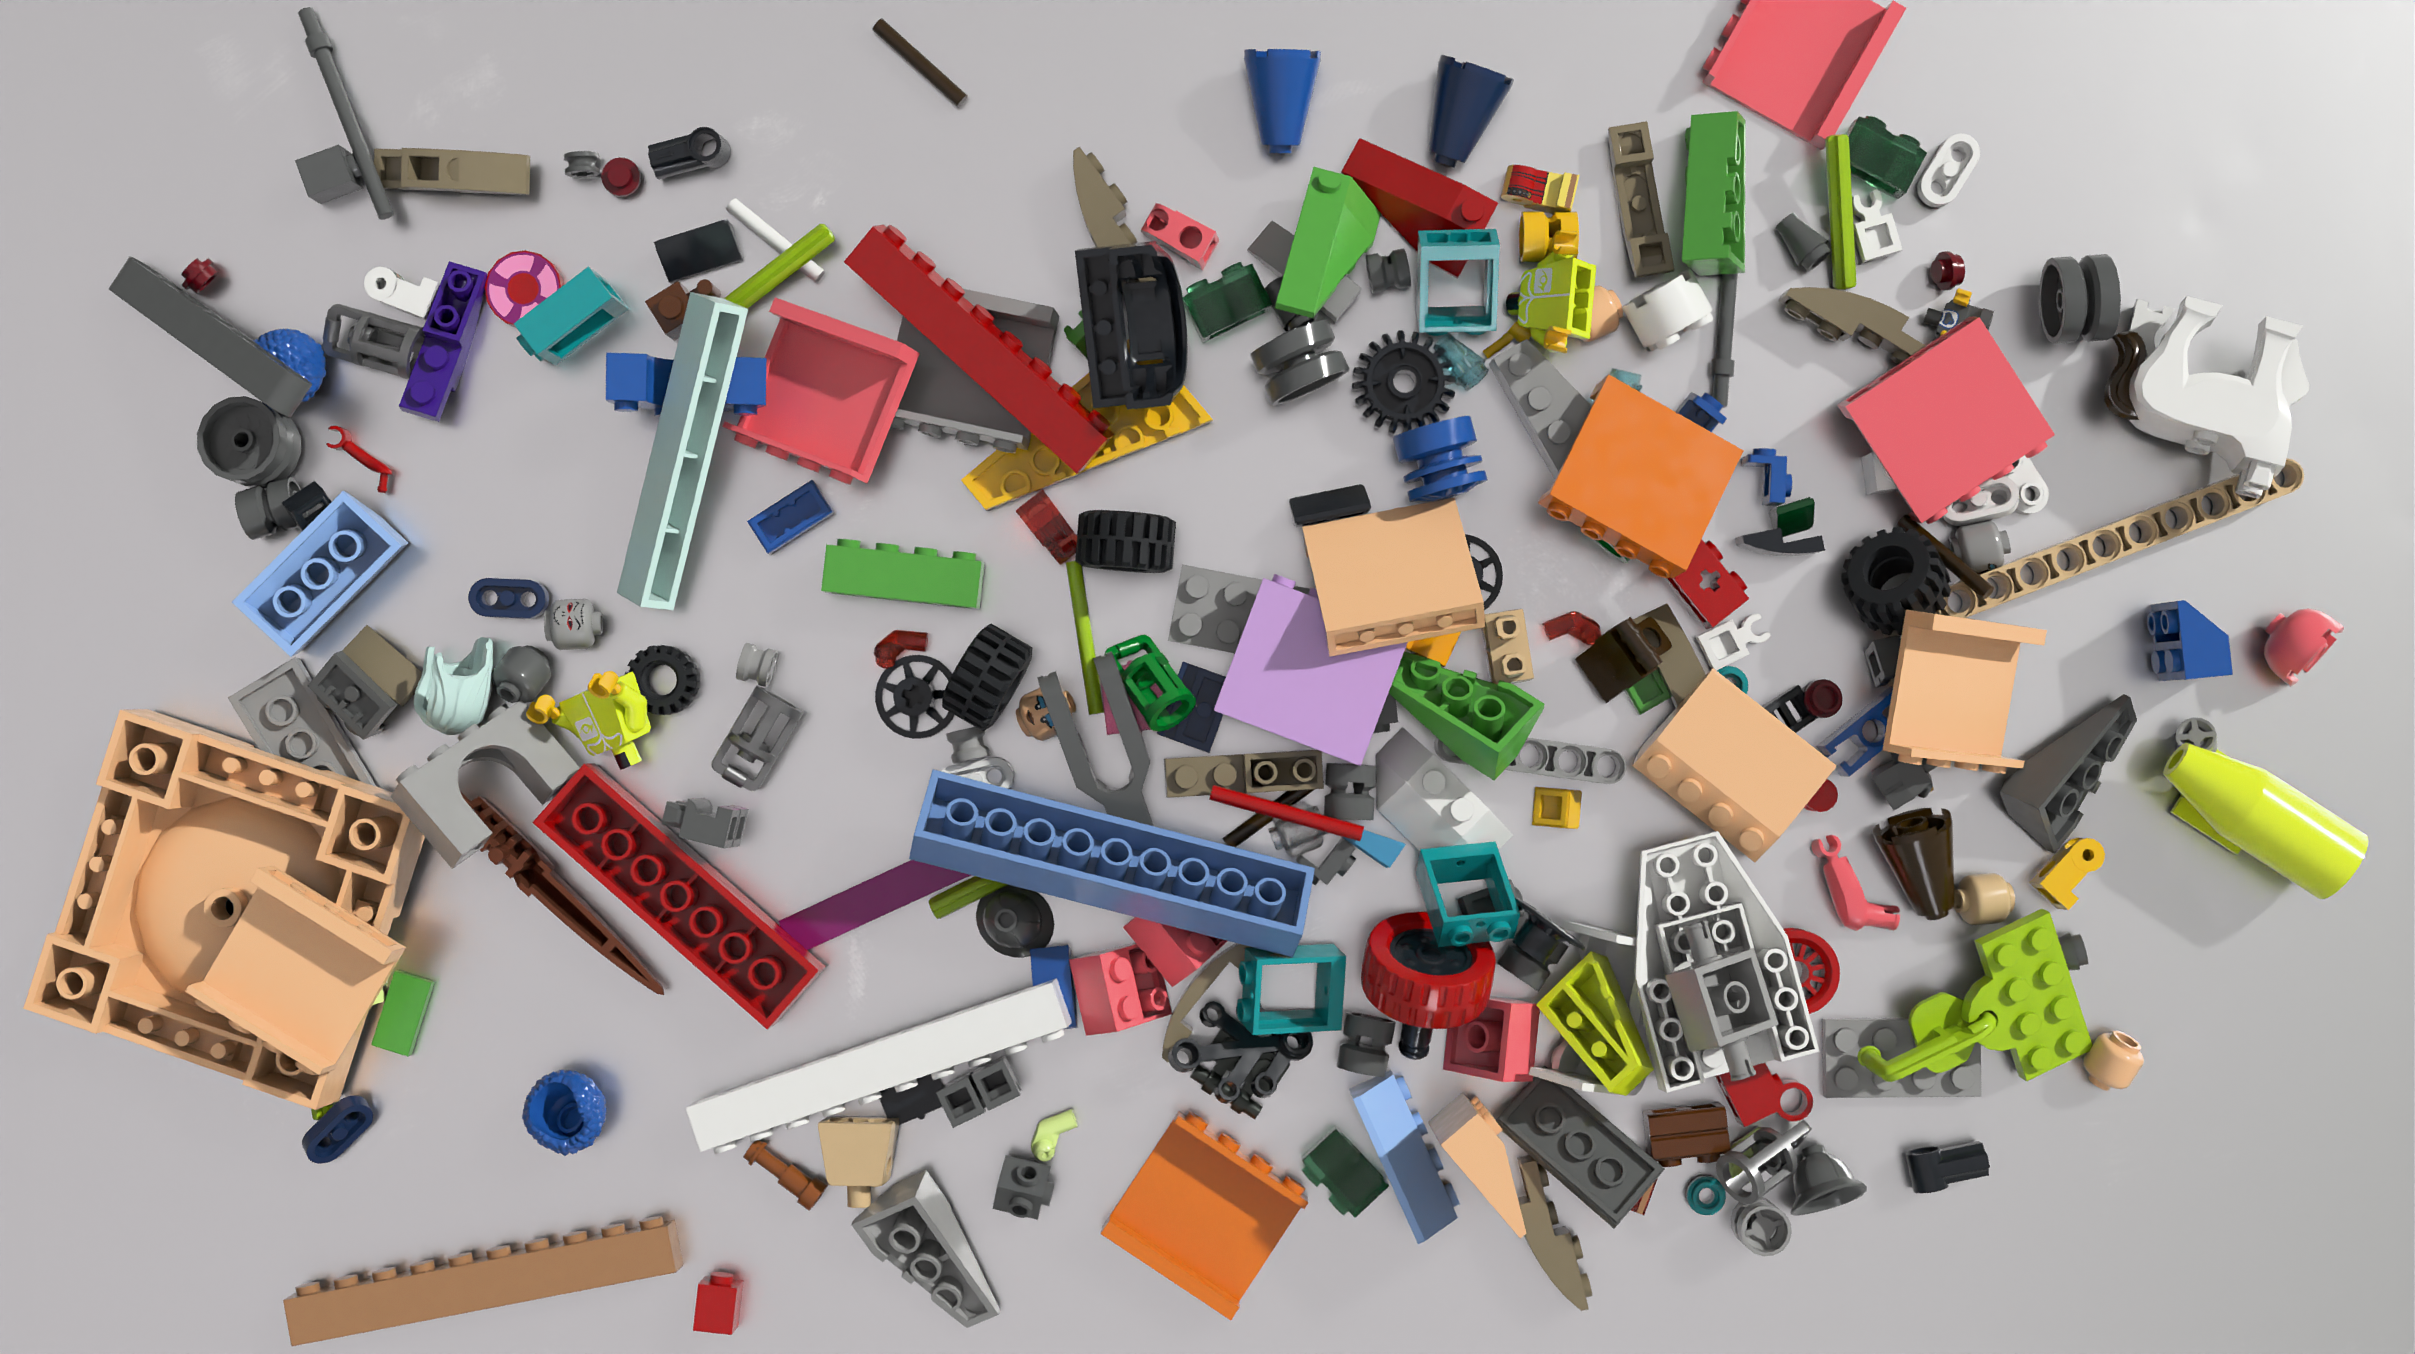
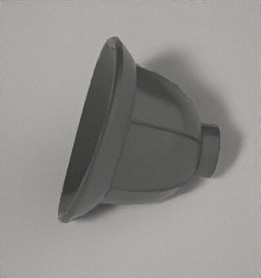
M1006 885L981 898L977 905L976 922L980 935L990 947L1003 955L1014 958L1029 957L1030 949L1045 948L1052 938L1055 925L1053 913L1046 900L1036 891Z
M1824 1145L1808 1146L1801 1151L1803 1159L1797 1164L1793 1176L1796 1200L1790 1213L1794 1216L1805 1215L1849 1203L1861 1197L1867 1191V1186L1854 1179L1850 1169L1843 1161L1832 1154L1826 1153Z

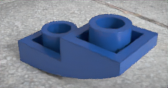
M1069 945L1030 949L1033 986L1057 978L1072 1021L1064 1029L1078 1028L1076 992L1073 987L1069 959H1071Z

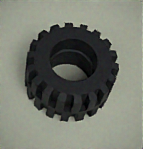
M1089 510L1079 514L1075 562L1084 567L1104 570L1164 573L1173 568L1176 522L1166 516L1115 510Z
M1893 527L1890 533H1887L1885 529L1877 531L1876 537L1870 538L1868 535L1862 539L1863 545L1860 548L1855 546L1850 551L1852 559H1845L1843 568L1846 572L1841 574V581L1845 586L1843 590L1863 623L1866 622L1868 627L1874 631L1880 629L1882 634L1891 635L1896 630L1898 635H1902L1906 610L1935 614L1937 610L1943 611L1947 605L1944 597H1949L1951 592L1948 584L1951 582L1949 573L1935 546L1932 545L1924 534L1919 536L1916 530L1909 529L1904 533L1902 527ZM1902 573H1911L1910 577L1900 586L1889 590H1881L1890 578Z
M992 623L983 628L973 639L950 677L943 693L942 708L981 731L991 727L1011 700L1024 677L1032 658V647Z

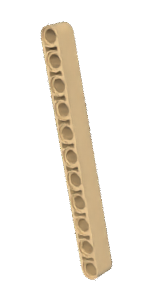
M2286 458L2285 467L2281 470L2285 477L2283 486L2280 487L2273 478L2270 488L2263 490L2259 499L2248 497L2244 501L2235 493L2240 475L2236 474L2004 563L2001 567L1979 573L1985 580L1991 578L1997 583L1998 593L1995 598H1981L1961 580L1949 585L1951 588L1950 594L1956 592L1962 598L1961 609L1958 612L1952 611L1948 606V597H1944L1947 605L1943 611L1937 610L1935 614L1967 618L2287 495L2299 489L2304 480L2303 468L2295 460ZM2204 496L2209 497L2213 503V510L2210 515L2202 509L2201 502ZM2168 509L2172 510L2177 516V525L2174 529L2169 527L2165 520ZM2132 523H2135L2141 529L2142 535L2138 543L2129 536V528ZM2096 537L2101 538L2106 546L2102 557L2098 556L2093 550V541ZM2060 551H2064L2069 556L2070 564L2067 570H2062L2057 564L2056 558ZM2024 564L2030 566L2034 572L2031 584H2026L2021 579L2020 571Z

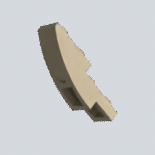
M1080 147L1076 148L1073 151L1076 192L1083 219L1095 247L1137 243V239L1125 223L1121 226L1117 225V222L1126 217V211L1123 206L1127 203L1125 196L1115 183L1110 186L1107 185L1100 175L1105 170L1092 152L1085 155ZM1153 277L1138 278L1135 280L1136 282L1156 279H1154Z
M425 148L374 149V165L384 189L529 195L530 192L529 155Z
M1802 287L1788 289L1778 300L1785 305L1784 310L1792 317L1804 321L1806 318L1819 326L1817 331L1827 339L1845 341L1856 331L1859 333L1858 339L1867 346L1878 349L1880 346L1891 353L1892 356L1890 358L1897 365L1925 347L1924 344L1901 331L1909 319L1908 316L1868 297L1830 288Z
M1319 750L1164 759L1166 798L1210 795L1213 785L1241 793L1324 789L1322 751Z
M1530 1155L1518 1157L1517 1160L1526 1196L1518 1197L1526 1230L1524 1237L1552 1283L1581 1311L1588 1310L1586 1297L1592 1296V1290L1587 1273L1580 1274L1577 1259L1583 1258L1579 1238L1577 1235L1571 1236L1566 1226L1553 1229L1552 1225L1559 1224L1554 1202H1546L1543 1187L1549 1186L1547 1171L1543 1166L1537 1164V1161Z

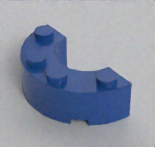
M606 352V401L614 404V411L637 412L638 408L653 409L654 416L660 417L674 360L652 357L648 354ZM736 357L723 411H734L735 415L753 416L757 415V408L766 405L767 358Z

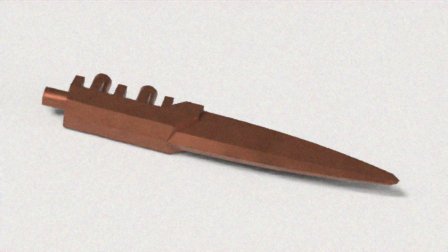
M461 792L464 800L493 833L480 851L489 850L488 857L490 861L495 865L503 863L508 868L505 874L510 879L514 877L517 887L528 897L531 894L535 896L555 916L600 954L656 994L664 995V989L657 979L604 920L553 870L555 866L548 857L486 799L478 796L471 801Z

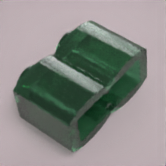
M1859 116L1851 123L1846 133L1849 137L1851 176L1865 181L1875 189L1891 197L1899 199L1907 193L1927 152L1920 148L1921 144L1917 139L1906 134L1893 135L1886 129L1887 125L1882 120L1873 116H1866L1865 118Z
M1242 262L1235 263L1221 271L1223 277L1219 280L1209 283L1207 279H1203L1186 288L1188 294L1183 297L1184 306L1202 343L1220 336L1272 309L1273 304L1253 264L1243 266Z
M1334 1126L1302 1156V1161L1306 1165L1302 1172L1316 1187L1323 1183L1330 1190L1332 1195L1328 1200L1343 1216L1349 1211L1356 1218L1389 1187V1183L1337 1126Z

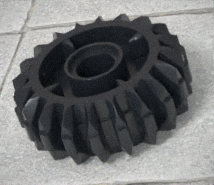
M1403 330L1397 332V343L1394 344L1387 333L1382 335L1381 339L1384 346L1382 349L1374 341L1369 343L1368 348L1374 356L1371 357L1365 353L1359 355L1358 360L1367 368L1354 367L1353 375L1363 378V381L1354 382L1351 386L1353 391H1364V395L1355 399L1356 406L1367 402L1370 405L1363 412L1362 416L1367 419L1374 412L1378 414L1379 417L1374 424V427L1377 429L1383 425L1384 420L1391 422L1388 433L1392 435L1396 432L1398 424H1403V432L1412 430L1411 423L1414 422L1417 428L1425 426V417L1430 423L1439 422L1440 419L1434 409L1447 413L1450 407L1441 398L1453 399L1455 396V392L1444 388V385L1454 384L1456 376L1444 375L1443 373L1452 368L1453 363L1451 360L1441 364L1438 361L1444 355L1445 349L1441 347L1434 353L1430 352L1429 349L1434 340L1428 337L1424 345L1421 346L1417 344L1419 332L1415 331L1411 336L1410 342H1405ZM1398 374L1409 375L1414 381V389L1407 393L1398 391L1393 384L1394 377Z

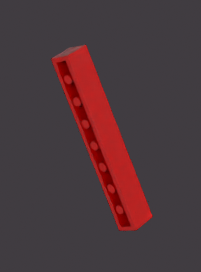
M885 225L873 226L845 259L844 263L1076 474L1084 470L1115 435L1108 429L1110 427L1109 421L1096 410L1091 412L1079 402L1081 396L1072 387L1065 383L1061 386L1050 376L1052 370L1046 363L1037 357L1031 359L1021 350L1023 344L1015 335L1009 331L1003 333L992 323L994 317L984 307L978 304L973 306L963 297L965 291L958 283L950 278L944 280L934 270L936 265L927 255L920 251L915 253L905 244L907 238L902 232L892 225L887 227Z

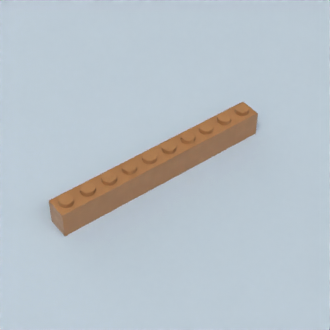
M662 1216L650 1217L640 1220V1226L625 1229L624 1223L613 1224L601 1228L602 1234L587 1236L585 1230L563 1235V1241L550 1244L548 1238H540L524 1243V1249L511 1251L510 1245H504L486 1250L487 1256L473 1258L471 1252L449 1257V1263L434 1265V1260H426L411 1264L409 1271L396 1273L395 1267L384 1268L372 1272V1278L358 1280L357 1274L334 1279V1285L321 1288L319 1282L303 1284L295 1287L296 1293L283 1300L291 1346L676 1273L683 1266L675 1219L663 1222Z

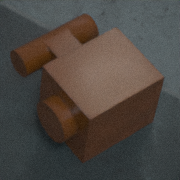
M706 279L699 281L697 287L690 291L718 298L721 296L720 290ZM679 281L645 301L665 335L674 341L680 337L690 292Z

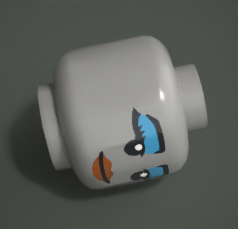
M1990 520L1960 526L1956 530L1955 537L1950 538L1951 551L1978 574L2001 567L2004 563V554L2011 553L2006 530L1999 532L1996 524Z

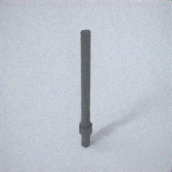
M303 8L298 12V15L307 35L305 43L310 56L317 60L378 218L380 220L388 219L394 213L331 56L333 48L326 33L322 32L313 8Z
M1738 273L1722 274L1716 358L1711 360L1710 376L1714 377L1712 397L1724 406L1723 408L1728 405L1729 379L1734 377L1735 361L1731 360Z

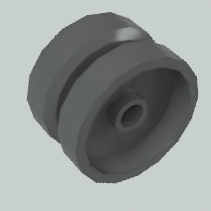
M2107 254L2087 255L2081 258L2079 263L2071 256L2055 257L2047 260L2042 269L2039 288L2040 317L2047 340L2052 344L2072 343L2077 341L2080 335L2087 342L2111 339L2117 330L2121 305L2120 281L2112 258Z
M1327 319L1312 322L1283 333L1250 354L1258 374L1267 375L1281 371L1270 378L1265 385V390L1272 405L1282 404L1303 396L1349 372V367L1342 351L1333 350L1316 355L1331 346L1335 339Z
M246 396L228 397L214 404L203 416L197 431V450L204 465L216 476L250 488L256 486L267 488L270 482L287 478L296 468L301 455V436L295 422L290 417L277 412L265 403Z

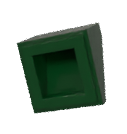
M1808 497L1771 509L1768 514L1773 529L1781 528L1782 537L1812 528L1814 524L1815 502L1813 498Z

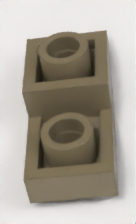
M366 625L342 651L385 693L403 707L414 696L422 672L371 627Z

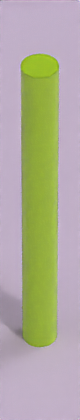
M1075 561L1066 562L1088 712L1089 715L1104 713L1099 676L1093 659L1096 656L1082 565Z

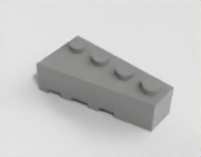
M1526 339L1494 357L1489 366L1552 476L1556 479L1591 405Z

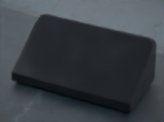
M728 219L654 242L669 283L743 260L733 226Z
M1361 484L1304 495L1289 500L1293 525L1296 528L1366 514L1371 509L1366 489Z

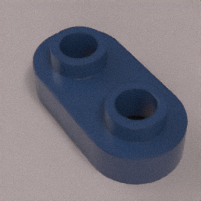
M484 578L472 585L468 594V601L472 610L484 617L534 619L541 616L548 608L549 594L542 584L532 580ZM491 591L497 594V601L493 605H489L486 601V596ZM532 592L536 597V601L533 606L528 607L524 602V598L528 593Z
M355 1095L339 1100L306 1132L302 1139V1147L310 1161L317 1164L333 1161L370 1126L373 1121V1112L367 1100Z

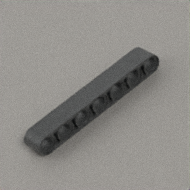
M129 256L109 287L111 292L263 403L287 417H292L312 386V383L167 278Z

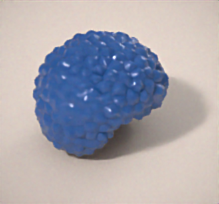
M276 329L253 340L312 383V386L302 400L303 402L309 401V398L314 397L315 392L319 390L323 378L326 376L325 368L327 361L322 346L319 343H316L309 335L295 329Z
M559 1070L549 1073V1075H544L536 1081V1085L531 1088L524 1102L522 1119L527 1132L532 1135L533 1139L537 1140L539 1145L551 1149L557 1154L561 1153L564 1156L569 1153L575 1154L578 1150L581 1151L592 1146L594 1140L600 1136L606 1118L605 1096L598 1089L592 1078H587L585 1074L571 1070Z

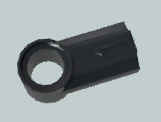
M699 127L689 135L648 145L650 164L656 178L659 180L705 167L711 169L719 168L730 157V146L727 140L709 127ZM715 139V151L709 156H703V144L708 140Z
M1980 1141L1942 1149L1934 1146L1922 1147L1906 1152L1914 1193L1937 1192L1948 1188L1950 1183L1989 1176L1990 1165L1988 1155L1985 1152L1983 1143Z

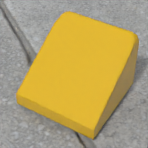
M1535 787L1532 825L1578 829L1582 792L1580 790Z

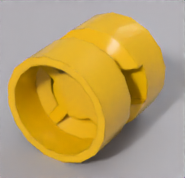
M1521 212L1519 223L1520 261L1540 262L1553 251L1552 241L1557 230L1577 231L1578 236L1575 238L1574 245L1578 248L1579 222L1577 212H1554L1551 217H1546L1544 212Z

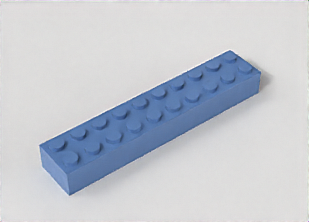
M934 769L932 770L909 859L1289 957H1293L1303 935L1315 868Z

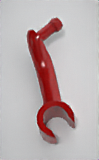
M330 426L328 429L340 432L342 439L336 445L326 443V445L339 451L344 450L371 471L381 473L377 490L379 493H386L388 475H392L391 469L354 444L352 436L347 429Z

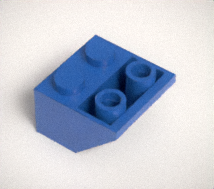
M2185 600L2150 605L2151 612L2147 617V625L2150 634L2154 635L2155 651L2152 652L2151 662L2153 671L2158 674L2159 681L2233 675L2229 635Z

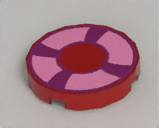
M526 250L510 252L498 259L488 272L485 283L486 300L497 317L505 323L515 326L514 323L561 288L563 286V278L556 266L541 254Z

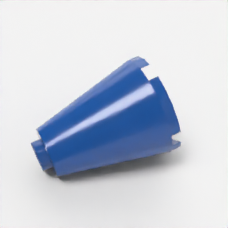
M1297 49L1244 50V62L1261 145H1269V153H1292V145L1300 146L1321 61V51Z

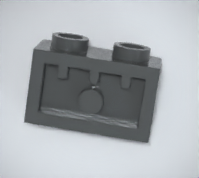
M343 651L334 653L308 685L317 695L318 701L326 708L332 709L344 721L345 727L363 740L381 733L385 728L384 720L398 705Z

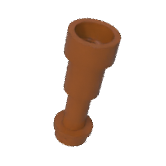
M754 1141L743 1158L748 1161L750 1166L756 1162L779 1179L777 1183L799 1198L797 1203L810 1211L828 1185L816 1176L813 1179L793 1164L787 1166L765 1149L768 1145L765 1141Z

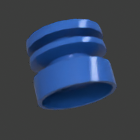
M1470 416L1439 421L1392 437L1399 463L1417 462L1419 468L1403 476L1404 483L1422 481L1423 486L1407 492L1410 502H1434L1467 493L1476 485L1488 480L1485 470L1468 473L1466 469L1482 462L1481 455L1463 456L1461 449L1477 442Z

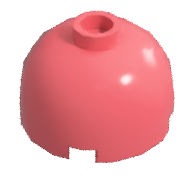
M2300 609L2287 618L2280 613L2265 629V632L2270 635L2264 646L2265 659L2270 669L2291 687L2299 681L2294 674L2298 675L2302 669L2307 673L2337 640L2331 633H2342L2344 627L2332 617L2319 610Z

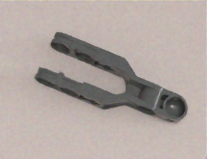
M1109 652L1104 656L1100 655L1093 659L1131 764V771L1128 777L1129 783L1119 790H1108L1107 785L1095 778L1082 739L1074 725L1067 698L1064 697L1056 671L1049 673L1047 676L1037 677L1076 788L1102 804L1108 815L1154 826L1142 794V787L1150 765V759L1113 653Z

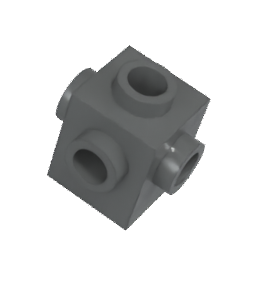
M1005 1155L992 1209L1008 1212L1020 1218L1028 1217L1038 1220L1041 1206H1049L1055 1183L1048 1182L1051 1166L1040 1164L1031 1159L1024 1160Z

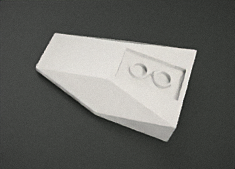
M1718 831L1641 851L1634 978L1658 1089L1667 1093L1705 1083V1078L1729 1072L1722 1047L1689 1052L1665 977L1667 974L1691 966V962L1694 959L1682 927L1700 921H1708V927L1717 954L1723 955L1751 948L1755 949L1779 1025L1750 1035L1745 1040L1752 1065L1772 1060L1783 1062L1820 1052L1788 936Z

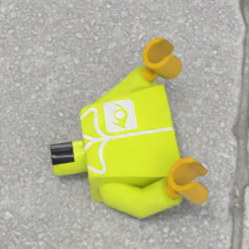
M1557 230L1552 241L1553 251L1541 260L1536 268L1526 270L1521 277L1520 292H1512L1506 298L1508 313L1518 315L1517 322L1519 326L1530 329L1532 339L1550 352L1566 354L1567 337L1590 339L1596 265L1573 258L1574 255L1579 253L1578 248L1574 245L1575 238L1578 236L1577 231Z
M613 671L604 672L603 675L595 673L587 686L588 690L559 702L560 706L557 708L551 696L542 695L538 697L536 702L530 704L526 712L527 718L537 724H544L548 721L549 717L552 718V723L571 731L579 738L587 752L592 756L611 749L620 770L642 761L633 740L649 733L651 729L647 716V699L641 695L633 671L620 677Z

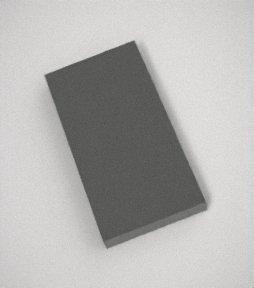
M1534 1076L1533 1081L1525 1086L1496 1119L1503 1132L1613 1229L1616 1228L1665 1170L1571 1087Z

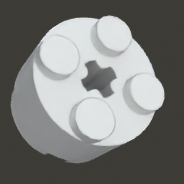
M1691 268L1679 273V277L1672 281L1667 279L1631 300V303L1622 306L1644 348L1649 347L1651 351L1661 350L1680 339L1677 334L1678 331L1682 329L1684 332L1691 329L1696 330L1714 319L1710 313L1713 308Z

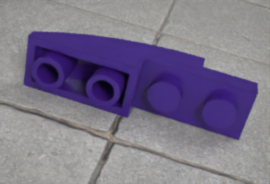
M448 262L422 330L425 334V339L399 404L403 412L437 422L440 421L450 392H456L466 364L482 306L487 280L486 272L454 262Z

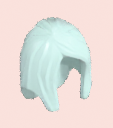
M481 637L477 639L472 652L457 663H443L441 652L434 654L435 647L426 648L422 676L414 694V708L427 726L446 735H457L473 724L479 725L483 720L489 705L493 683V641L490 638Z

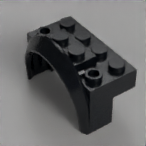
M1156 241L1076 250L1075 257L1093 408L1126 405L1128 410L1171 405L1184 385L1188 353L1183 295L1179 277L1171 257L1157 245ZM1153 277L1154 279H1156L1149 281L1127 283L1129 279ZM1122 293L1124 295L1127 314L1130 354L1127 348L1126 330L1122 305ZM1165 359L1163 363L1138 365L1136 363L1137 361Z

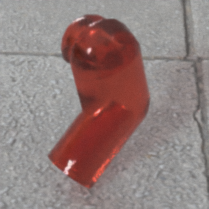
M1571 611L1542 623L1549 641L1569 634L1586 645H1594V641L1601 636L1599 624L1578 611Z
M904 630L892 631L877 643L874 648L876 664L881 668H891L895 665L896 657L904 650L926 652L928 633Z

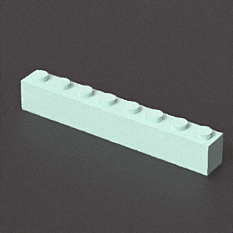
M690 292L617 590L619 595L640 607L674 610L748 312L747 308L723 298Z

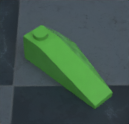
M1313 167L1278 293L1276 309L1314 318L1336 291V287L1346 274H1350L1355 268L1357 260L1373 246L1381 213L1351 176Z
M1404 651L1389 694L1462 761L1495 781L1518 756L1541 715L1545 704L1514 684L1499 680L1498 684L1476 678L1477 673L1464 670L1463 674L1442 668L1438 661Z

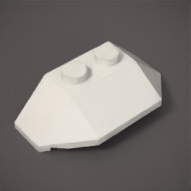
M1403 727L1376 754L1377 810L1419 851L1420 849L1496 841L1499 850L1513 836L1475 794Z

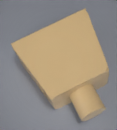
M826 1117L818 1123L827 1183L831 1186H847V1207H869L871 1205V1186H883L889 1181L899 1129V1118Z

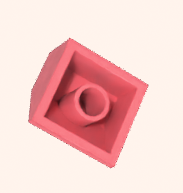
M1490 996L1485 1010L1476 1019L1462 1026L1447 1028L1443 1070L1500 1082H1532L1533 1076L1529 1075L1530 1067H1534L1540 1014V1009L1536 1006L1537 1003Z

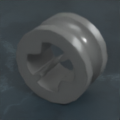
M591 151L565 153L564 161L569 164L565 168V175L578 178L599 175L600 168L595 165V162L599 160V154Z

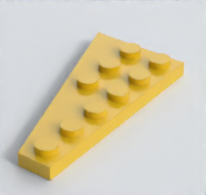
M1128 339V340H1127V348H1128V352H1129V354H1130V343H1129V339ZM1163 360L1137 361L1136 363L1138 365L1163 363ZM1088 373L1073 385L1072 388L1081 396L1079 402L1090 412L1096 410L1109 421L1110 427L1108 429L1115 435L1084 470L1076 474L1034 434H1031L1028 450L1016 448L1015 453L996 450L962 478L961 481L986 510H990L1210 423L1213 419L1184 385L1171 405L1128 410L1126 405L1093 408L1090 375Z

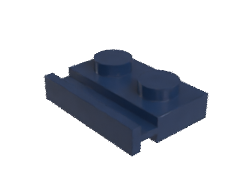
M1183 661L1178 677L1186 688L1192 692L1196 698V704L1192 712L1183 721L1168 730L1157 731V734L1210 753L1223 714L1214 711L1226 677ZM1179 700L1166 707L1167 712L1172 714L1181 706L1182 702Z

